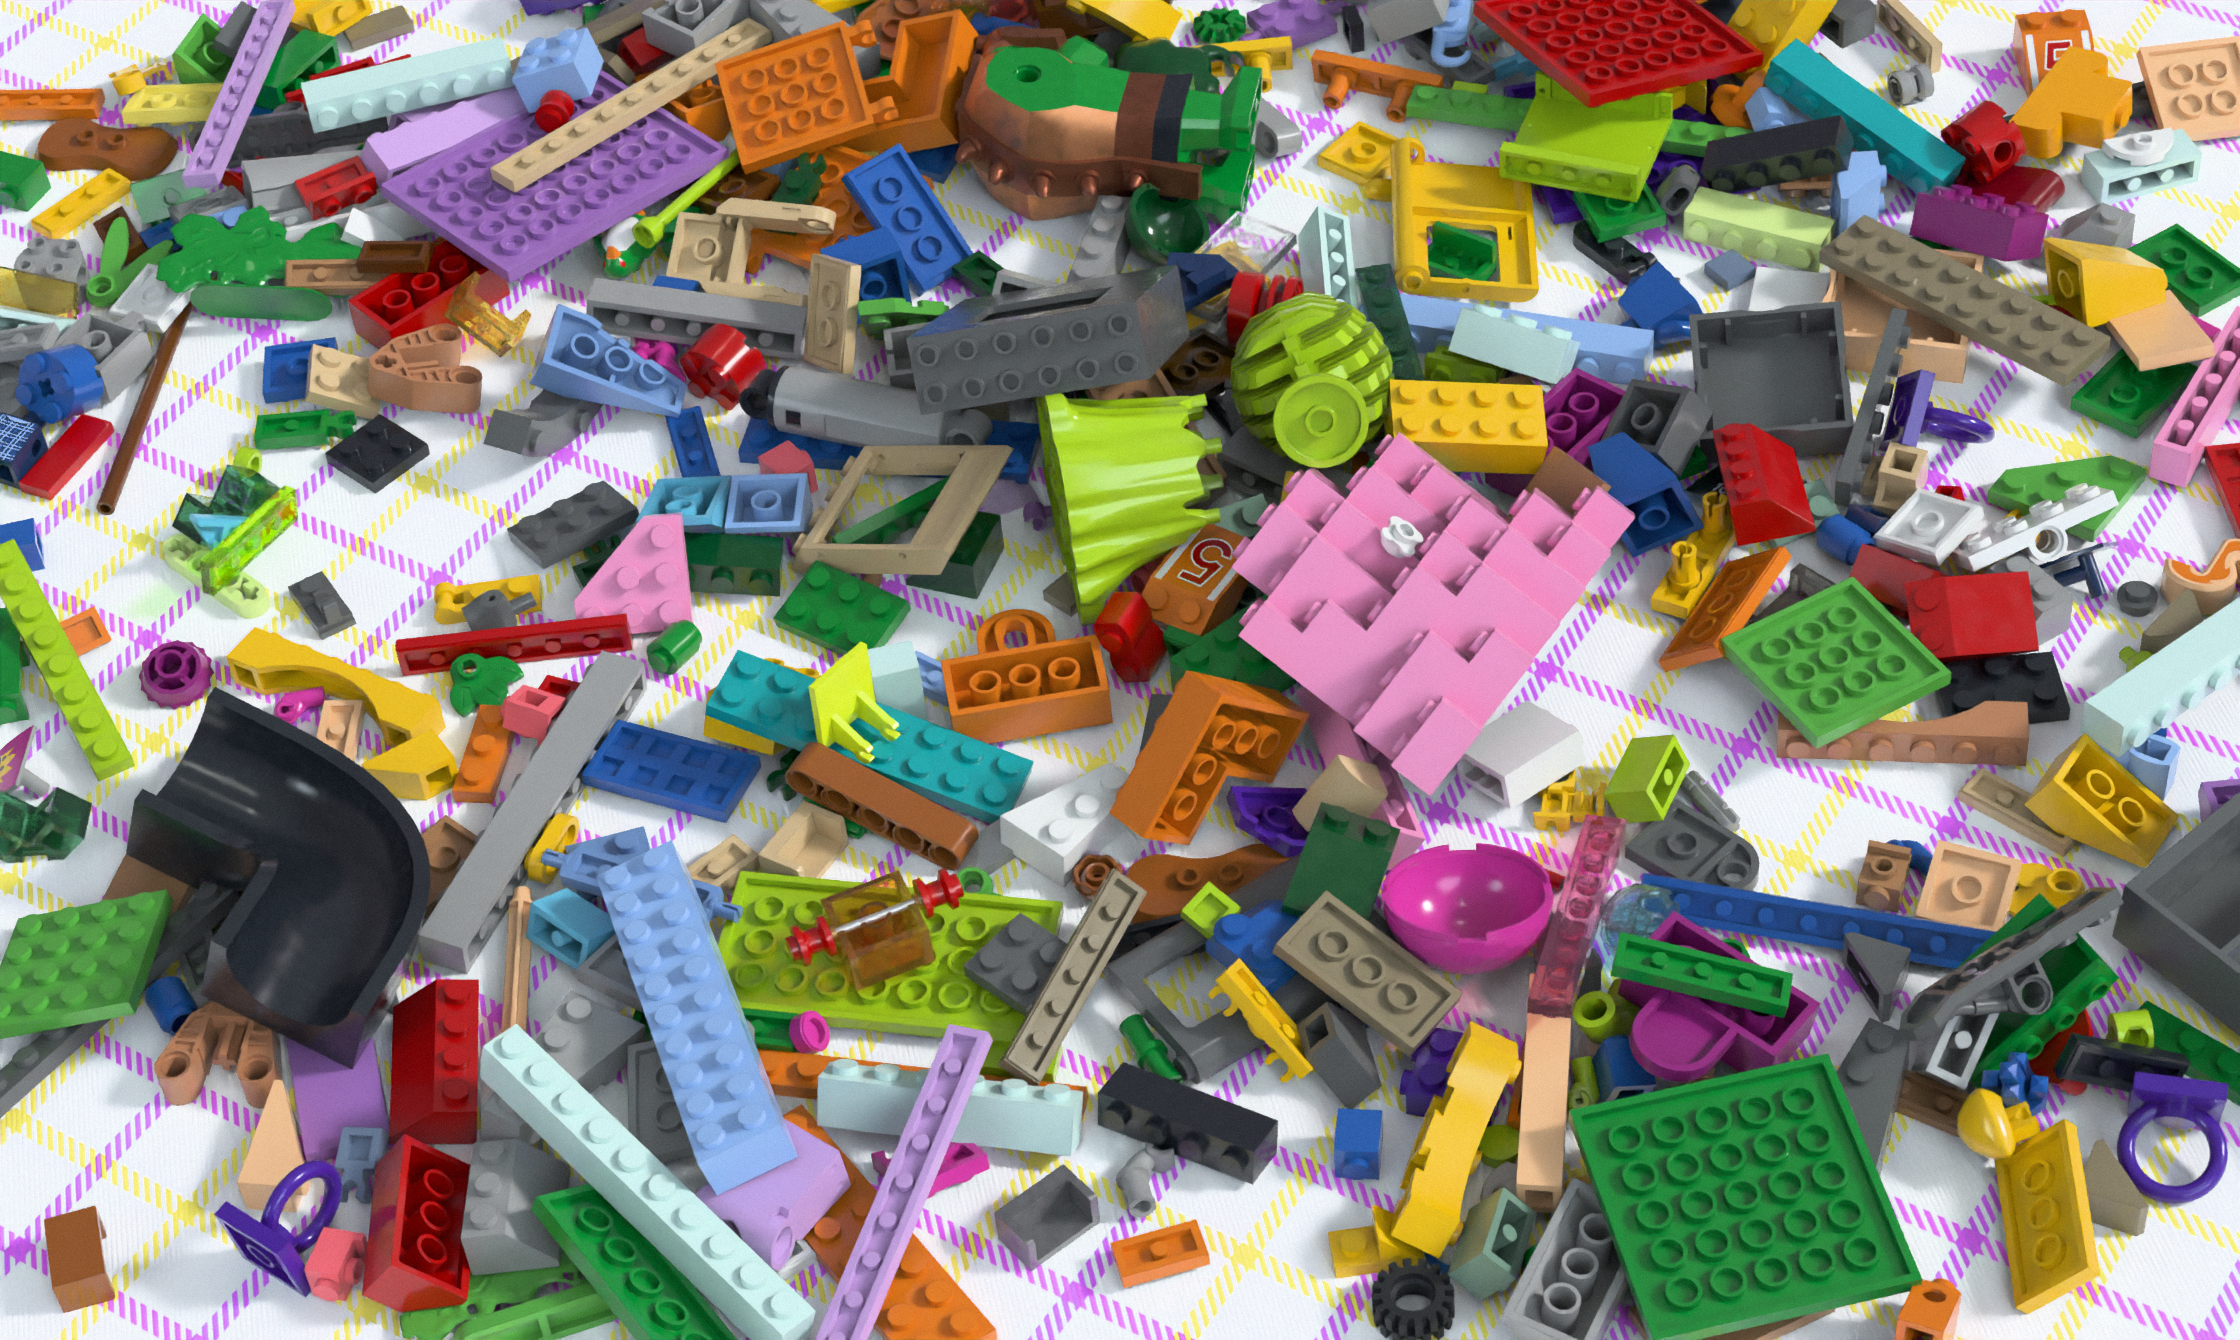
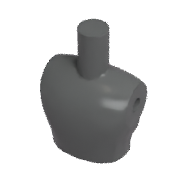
M1685 164L1672 168L1668 177L1656 191L1655 198L1663 211L1668 215H1678L1693 200L1695 188L1701 177L1691 166Z
M489 590L476 597L461 609L471 631L517 626L516 614L535 607L537 604L531 591L509 601L501 591Z

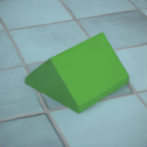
M204 13L199 16L172 54L180 84L224 83L234 62L233 58L212 47L215 38L222 28Z

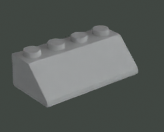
M1572 1177L1501 1315V1321L1518 1340H1603L1629 1287L1592 1185Z

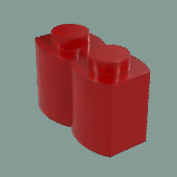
M1114 592L1094 623L1095 635L1098 637L1101 646L1110 653L1112 667L1126 683L1149 682L1167 652L1162 636L1163 632L1152 621L1151 609L1138 592Z

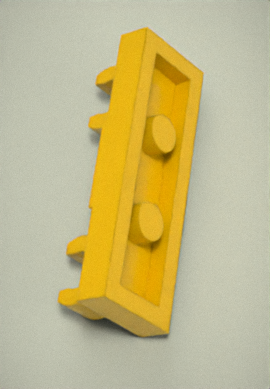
M1237 959L1215 980L1217 984L1210 990L1208 997L1213 999L1219 993L1227 994L1231 999V1004L1223 1014L1226 1017L1231 1016L1240 1009L1243 1012V1017L1247 1020L1251 1032L1257 1038L1264 1040L1270 1048L1274 1049L1264 1061L1267 1066L1277 1059L1283 1060L1287 1064L1288 1070L1279 1080L1285 1083L1290 1081L1294 1075L1301 1080L1313 1070V1067L1305 1058L1297 1025L1241 959Z

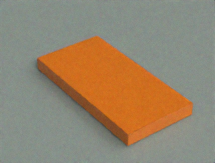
M1785 546L1726 562L1659 658L1658 663L1665 672L1714 660L1725 655L1721 638L1742 629L1792 557Z

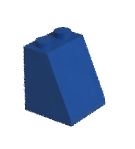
M1621 432L1588 446L1594 474L1611 486L1608 493L1635 514V519L1620 536L1633 558L1704 528L1701 518L1675 474L1627 434Z

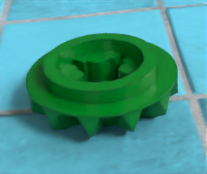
M1213 6L1211 11L1202 10L1200 16L1194 18V35L1205 43L1233 42L1239 39L1246 31L1245 16L1240 15L1238 9L1229 10L1227 6H1224L1222 9H1217Z

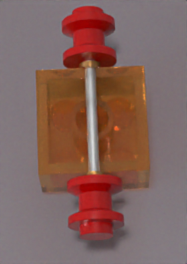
M945 868L940 869L937 873V880L925 884L920 878L912 880L915 893L911 894L900 871L897 870L821 899L823 915L815 918V927L802 931L797 925L790 927L791 936L785 938L793 962L801 960L804 967L811 965L812 955L825 951L832 957L837 955L838 952L856 991L933 962L935 958L930 933L920 910H922V913L928 920L934 917V910L938 906L947 904L952 910L959 908L958 899L964 897V892L956 873L949 875Z

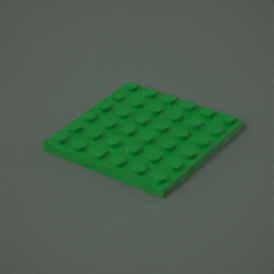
M1828 1053L1569 1110V1123L1648 1340L1703 1339L1910 1292L1912 1286L1922 1285L1923 1279Z

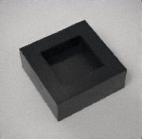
M1355 5L1342 7L1343 35L1352 54L1365 51L1364 23Z

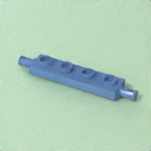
M580 845L569 854H563L547 848L541 860L545 866L560 869L559 876L563 886L602 898L596 876L628 861L627 859ZM692 879L708 922L712 921L715 917L727 919L734 923L739 922V918L741 919L743 913L742 906L724 902L725 897L721 887Z

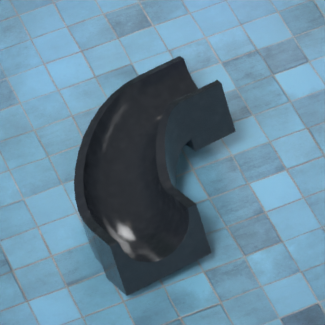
M214 687L207 697L204 712L193 739L172 776L156 795L142 789L135 798L126 855L199 890L206 879L221 886L244 892L211 940L201 995L353 1069L390 1011L395 993L409 969L417 946L431 884L430 861L424 840L414 820L401 802L360 765L309 733Z

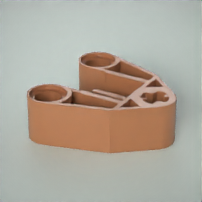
M441 323L393 338L371 355L369 359L367 391L375 399L410 410L470 414L480 408L483 375L475 367L459 366L462 331L455 325Z
M211 1001L188 1016L154 1064V1071L166 1101L176 1106L187 1105L199 1097L212 1064L221 1065L223 1070H231L232 1066H237L236 1074L245 1098L250 1106L257 1109H264L274 1080H283L281 1046L277 1033L219 1003Z

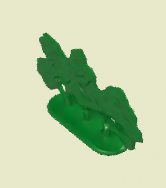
M262 205L239 214V220L236 222L235 227L227 229L218 223L215 217L187 214L170 230L176 243L182 246V250L160 259L156 279L165 281L167 287L171 288L175 293L186 292L198 284H203L197 286L191 292L190 301L199 311L211 316L305 322L319 321L327 318L332 312V304L325 295L308 288L264 286V283L274 278L285 280L286 260L358 259L361 247L342 241L341 237L344 230L334 222L312 228L295 243L288 242L285 239L286 228L277 221H271L269 212ZM215 271L218 273L217 281L211 279V272ZM238 280L244 284H230V282ZM331 295V296H333V297H335V298H346V297L349 296V295Z

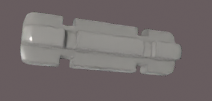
M1692 770L1686 774L1680 789L1689 798H1693L1691 801L1705 816L1730 831L1736 832L1740 828L1739 822L1741 819L1731 807H1728L1727 802L1709 783H1705L1706 780L1699 772Z

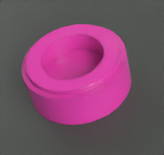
M806 1011L792 1018L789 1027L790 1037L793 1045L800 1053L816 1054L827 1048L830 1032L826 1021L819 1013Z

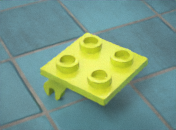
M859 642L808 686L817 743L829 747L836 742L852 752L860 762L869 764L875 759L874 755L869 754L874 748L850 726L856 718L862 719L879 730L881 735L889 741H895L901 735L895 731L899 724L875 702L867 644Z

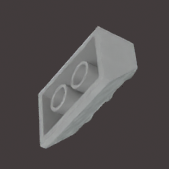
M517 1138L476 1142L473 1144L461 1232V1241L472 1276L560 1267L562 1248L532 1212L531 1208L537 1196L569 1188V1164Z

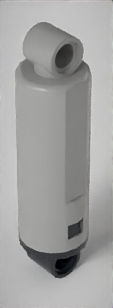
M783 365L777 372L770 369L758 371L739 396V403L743 411L755 419L763 420L767 418L768 425L772 430L864 448V446L985 445L993 432L992 422L988 416L975 409H968L963 412L961 409L921 415L916 390Z

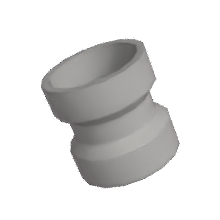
M1924 63L1914 65L1906 72L1903 70L1891 72L1887 77L1889 95L1898 106L1910 103L1912 98L1916 97L1921 100L1934 94V79L1929 67Z

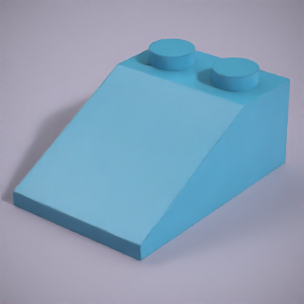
M732 475L658 479L636 520V524L646 515L682 512L684 532L725 534L724 527Z

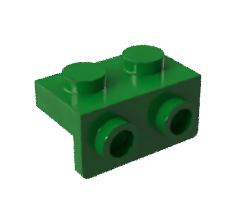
M1439 221L1432 225V242L1427 246L1430 277L1468 278L1471 280L1487 281L1497 271L1496 243L1494 241Z

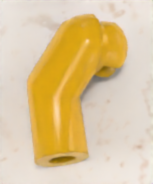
M1374 178L1367 182L1364 186L1365 196L1370 200L1392 203L1391 179Z

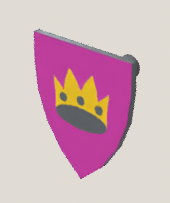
M35 725L21 732L0 750V797L7 796L21 786L26 787L39 797H43L50 788V784L25 768L37 729Z

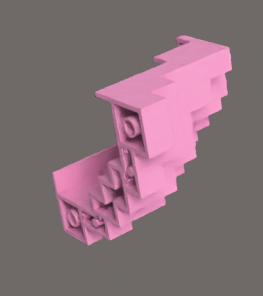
M1399 432L1395 438L1387 434L1374 451L1379 456L1375 464L1370 468L1364 465L1352 477L1345 487L1351 491L1350 494H1347L1314 467L1308 469L1306 473L1301 469L1297 471L1283 489L1289 494L1279 506L1274 502L1270 504L1256 522L1261 527L1253 540L1245 536L1234 550L1232 556L1237 560L1231 568L1269 596L1266 601L1259 597L1238 622L1244 626V629L1238 636L1355 726L1354 732L1392 760L1391 767L1427 795L1431 796L1482 732L1484 724L1532 665L1536 655L1560 626L1561 620L1586 590L1590 580L1609 558L1611 548L1635 519V514L1596 485L1592 491L1585 487L1571 505V508L1576 511L1573 515L1535 487L1531 493L1524 489L1510 506L1508 512L1513 515L1510 517ZM1392 516L1400 517L1403 521L1411 523L1423 536L1422 544L1414 547L1415 553L1411 557H1395L1389 554L1381 544L1380 531L1384 527H1389L1388 521Z

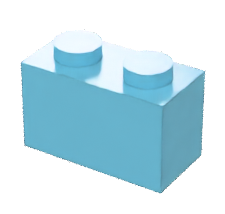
M568 888L531 902L526 938L575 970L616 933L609 914Z

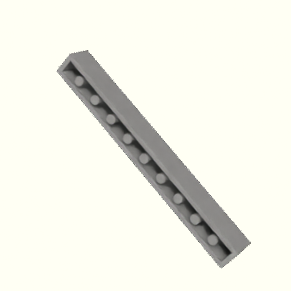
M602 650L595 662L587 666L582 682L576 691L573 690L568 695L564 710L558 718H554L551 721L547 736L541 745H537L533 749L527 767L523 773L516 775L510 793L504 802L501 801L496 806L492 821L486 830H481L477 835L473 850L467 859H463L459 863L455 878L447 889L444 888L440 892L436 907L429 918L423 919L418 938L423 961L468 974L508 911L509 903L513 899V890L516 887L523 886L528 879L527 870L524 868L527 852L531 847H535L543 835L544 826L549 819H553L558 813L567 815L570 813L586 787L581 774L617 720L628 721L647 691L645 664L643 662Z

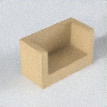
M803 800L758 854L761 872L821 878L849 845L845 819L841 815Z

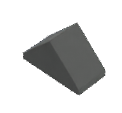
M1855 932L1844 934L1842 963L1881 1023L1889 1021L1908 978L1911 949Z

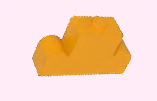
M2069 46L2008 124L2014 121L2018 126L2025 141V156L2041 159L2052 158L2061 153L2063 141L2102 149L2103 140L2114 138L2120 128H2124L2128 123L2129 117L2132 114V82L2108 76V59L2103 53Z

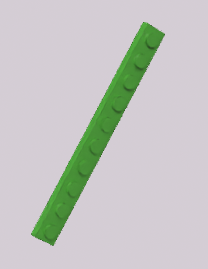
M1415 84L1406 105V116L1518 132L1533 99L1512 98L1497 94L1490 95ZM1672 119L1660 151L1704 157L1708 141L1752 133L1754 130Z

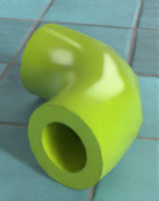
M1622 978L1615 979L1611 983L1608 993L1592 991L1581 996L1574 1004L1573 1016L1577 1026L1595 1044L1601 1045L1603 1040L1615 1035H1626L1629 1037L1634 1019L1641 1010L1617 994Z

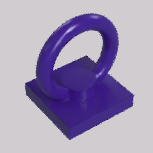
M1920 369L1897 378L1878 450L1886 452L1890 441L1916 447L1919 435L1925 432L1954 441L1985 444L1994 439L1995 430L1990 424L1975 417L1933 407V402L1929 401L1936 373Z
M2135 1071L2128 1098L2127 1115L2130 1116L2125 1120L2120 1129L2116 1151L2119 1163L2141 1194L2162 1203L2182 1204L2195 1201L2216 1187L2224 1175L2228 1161L2226 1138L2219 1126L2227 1102L2228 1083ZM2153 1120L2156 1124L2171 1129H2191L2197 1126L2204 1134L2209 1146V1161L2204 1172L2196 1180L2180 1186L2164 1185L2147 1176L2140 1168L2135 1155L2136 1140L2144 1126Z
M309 1161L294 1168L279 1182L266 1202L260 1222L227 1201L214 1215L245 1260L306 1298L311 1292V1288L304 1272L305 1264L299 1254L313 1246L317 1242L323 1227H329L332 1223L342 1196L340 1174L332 1164L326 1161ZM320 1178L324 1183V1196L321 1206L306 1229L294 1237L285 1227L278 1223L281 1212L288 1199L302 1184L311 1179Z

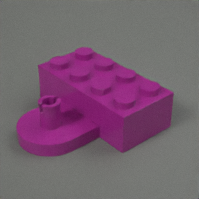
M1675 911L1649 937V939L1759 965ZM1621 979L1617 993L1641 1009L1634 1019L1629 1037L1630 1049L1634 1058L1646 1071L1654 1076L1675 1082L1698 1079L1708 1073L1719 1060L1738 1072L1786 1063L1809 1036L1821 1004L1793 985H1791L1788 1009L1784 1018L1626 979Z

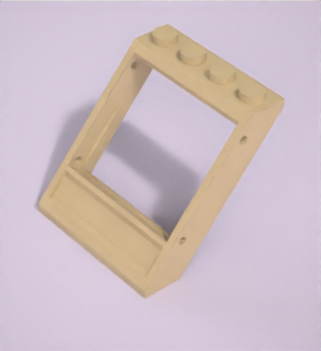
M1008 445L864 446L857 458L850 456L840 473L841 476L845 477L841 484L834 481L824 499V501L828 502L826 508L823 509L818 506L808 524L812 528L809 535L802 532L791 551L797 555L791 569L797 573H807L815 560L850 574L941 575L1002 473L1013 448ZM864 475H951L910 544H828L826 542L852 501Z

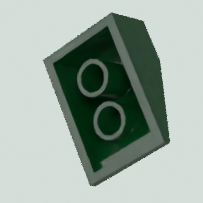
M1321 802L1281 911L1301 918L1327 890L1368 921L1401 829L1390 826L1381 820H1372L1349 812L1341 806H1332Z

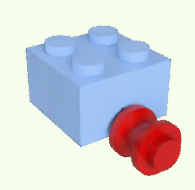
M587 27L578 30L570 28L554 37L547 39L538 37L529 41L525 45L512 81L529 114L536 112L535 121L539 128L547 133H551L570 122L574 112L573 101L591 96L604 60Z

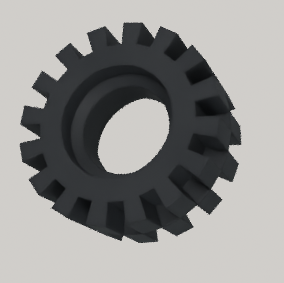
M1411 1258L1403 1259V1267L1401 1268L1398 1267L1396 1262L1389 1264V1274L1382 1269L1377 1274L1378 1281H1374L1372 1285V1314L1376 1328L1380 1327V1334L1387 1338L1392 1333V1340H1402L1403 1338L1407 1340H1431V1335L1440 1340L1444 1337V1328L1450 1330L1452 1318L1455 1316L1454 1286L1450 1284V1276L1447 1272L1441 1274V1267L1435 1263L1428 1269L1427 1260L1420 1258L1418 1266H1411ZM1415 1294L1428 1298L1431 1303L1424 1309L1409 1311L1398 1307L1396 1301L1403 1296Z

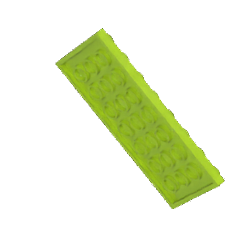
M740 871L731 904L742 906L741 919L739 918L738 923L725 920L718 948L741 1008L797 1014L815 1011L824 1018L830 1027L937 1038L944 1037L949 1024L987 1031L988 1033L1015 1035L1025 1016L965 976L963 965L1020 912L1058 937L1064 914L1063 902L964 892V897L958 899L959 908L952 910L947 904L935 908L934 917L927 920L920 906L917 905L834 937L837 955L830 957L825 951H821L812 955L811 965L804 967L801 960L793 962L785 942V938L791 936V926L797 925L802 931L815 927V918L823 915L831 930L915 898L916 895L913 887Z

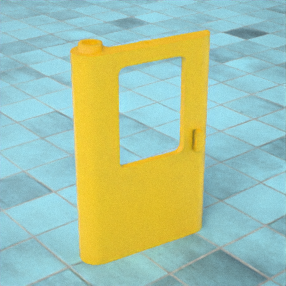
M1404 137L1396 140L1390 149L1394 279L1397 288L1403 293L1517 303L1532 300L1538 294L1539 280L1531 183L1501 178L1499 167L1425 161V147L1418 139ZM1410 147L1418 152L1417 156L1413 159L1410 157ZM1439 221L1460 229L1494 232L1497 239L1499 282L1478 281L1468 278L1430 277V270L1428 269L1427 227Z

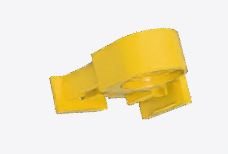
M164 60L139 69L136 64H132L122 70L108 74L118 96L128 95L147 86L144 77L149 76L150 80H153L152 75L155 73L157 77H160V71H163L166 80H172Z
M1576 769L1566 774L1568 779L1565 781L1554 782L1537 793V798H1542L1540 812H1533L1534 828L1547 831L1548 826L1556 827V831L1566 832L1571 829L1570 817H1572L1573 822L1604 824L1606 809L1604 792L1607 784L1600 782V787L1595 792V796L1593 791L1591 795H1584L1583 791H1576Z

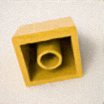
M2053 237L2043 239L2048 295L2053 294L2056 305L2069 311L2075 320L2093 328L2108 323L2111 319L2166 302L2165 289H2167L2168 282L2164 270L2131 251L2120 247Z

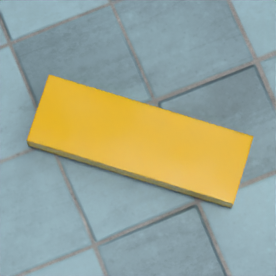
M107 168L30 220L32 228L48 239H60L130 192L131 181L112 169Z

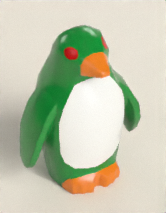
M643 209L608 228L604 232L603 237L602 233L593 237L594 248L603 261L602 269L608 278L620 279L640 270L645 259L655 251L658 243L651 248L643 247L636 241L632 233V227L646 216Z

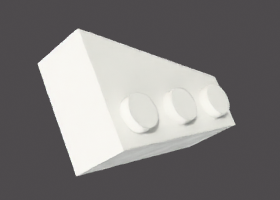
M1108 762L1000 815L1001 843L1012 849L1015 856L1062 887H1065L1073 879V869L1077 863H1080L1087 855H1098L1127 827L1109 812L1116 801L1118 790L1125 784L1130 774L1113 763Z

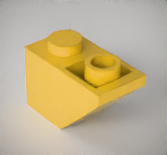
M432 728L361 764L362 768L381 782L396 798L426 801L452 788L458 774L453 754Z

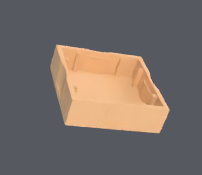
M1935 249L1983 273V255ZM1830 268L1828 292L1823 298L1822 303L1841 301L1846 370L1872 372L1892 308L1907 310L1906 326L1912 327L1908 349L1901 348L1899 355H1903V362L1899 376L1922 369L1936 373L1934 381L1963 384L1971 339Z

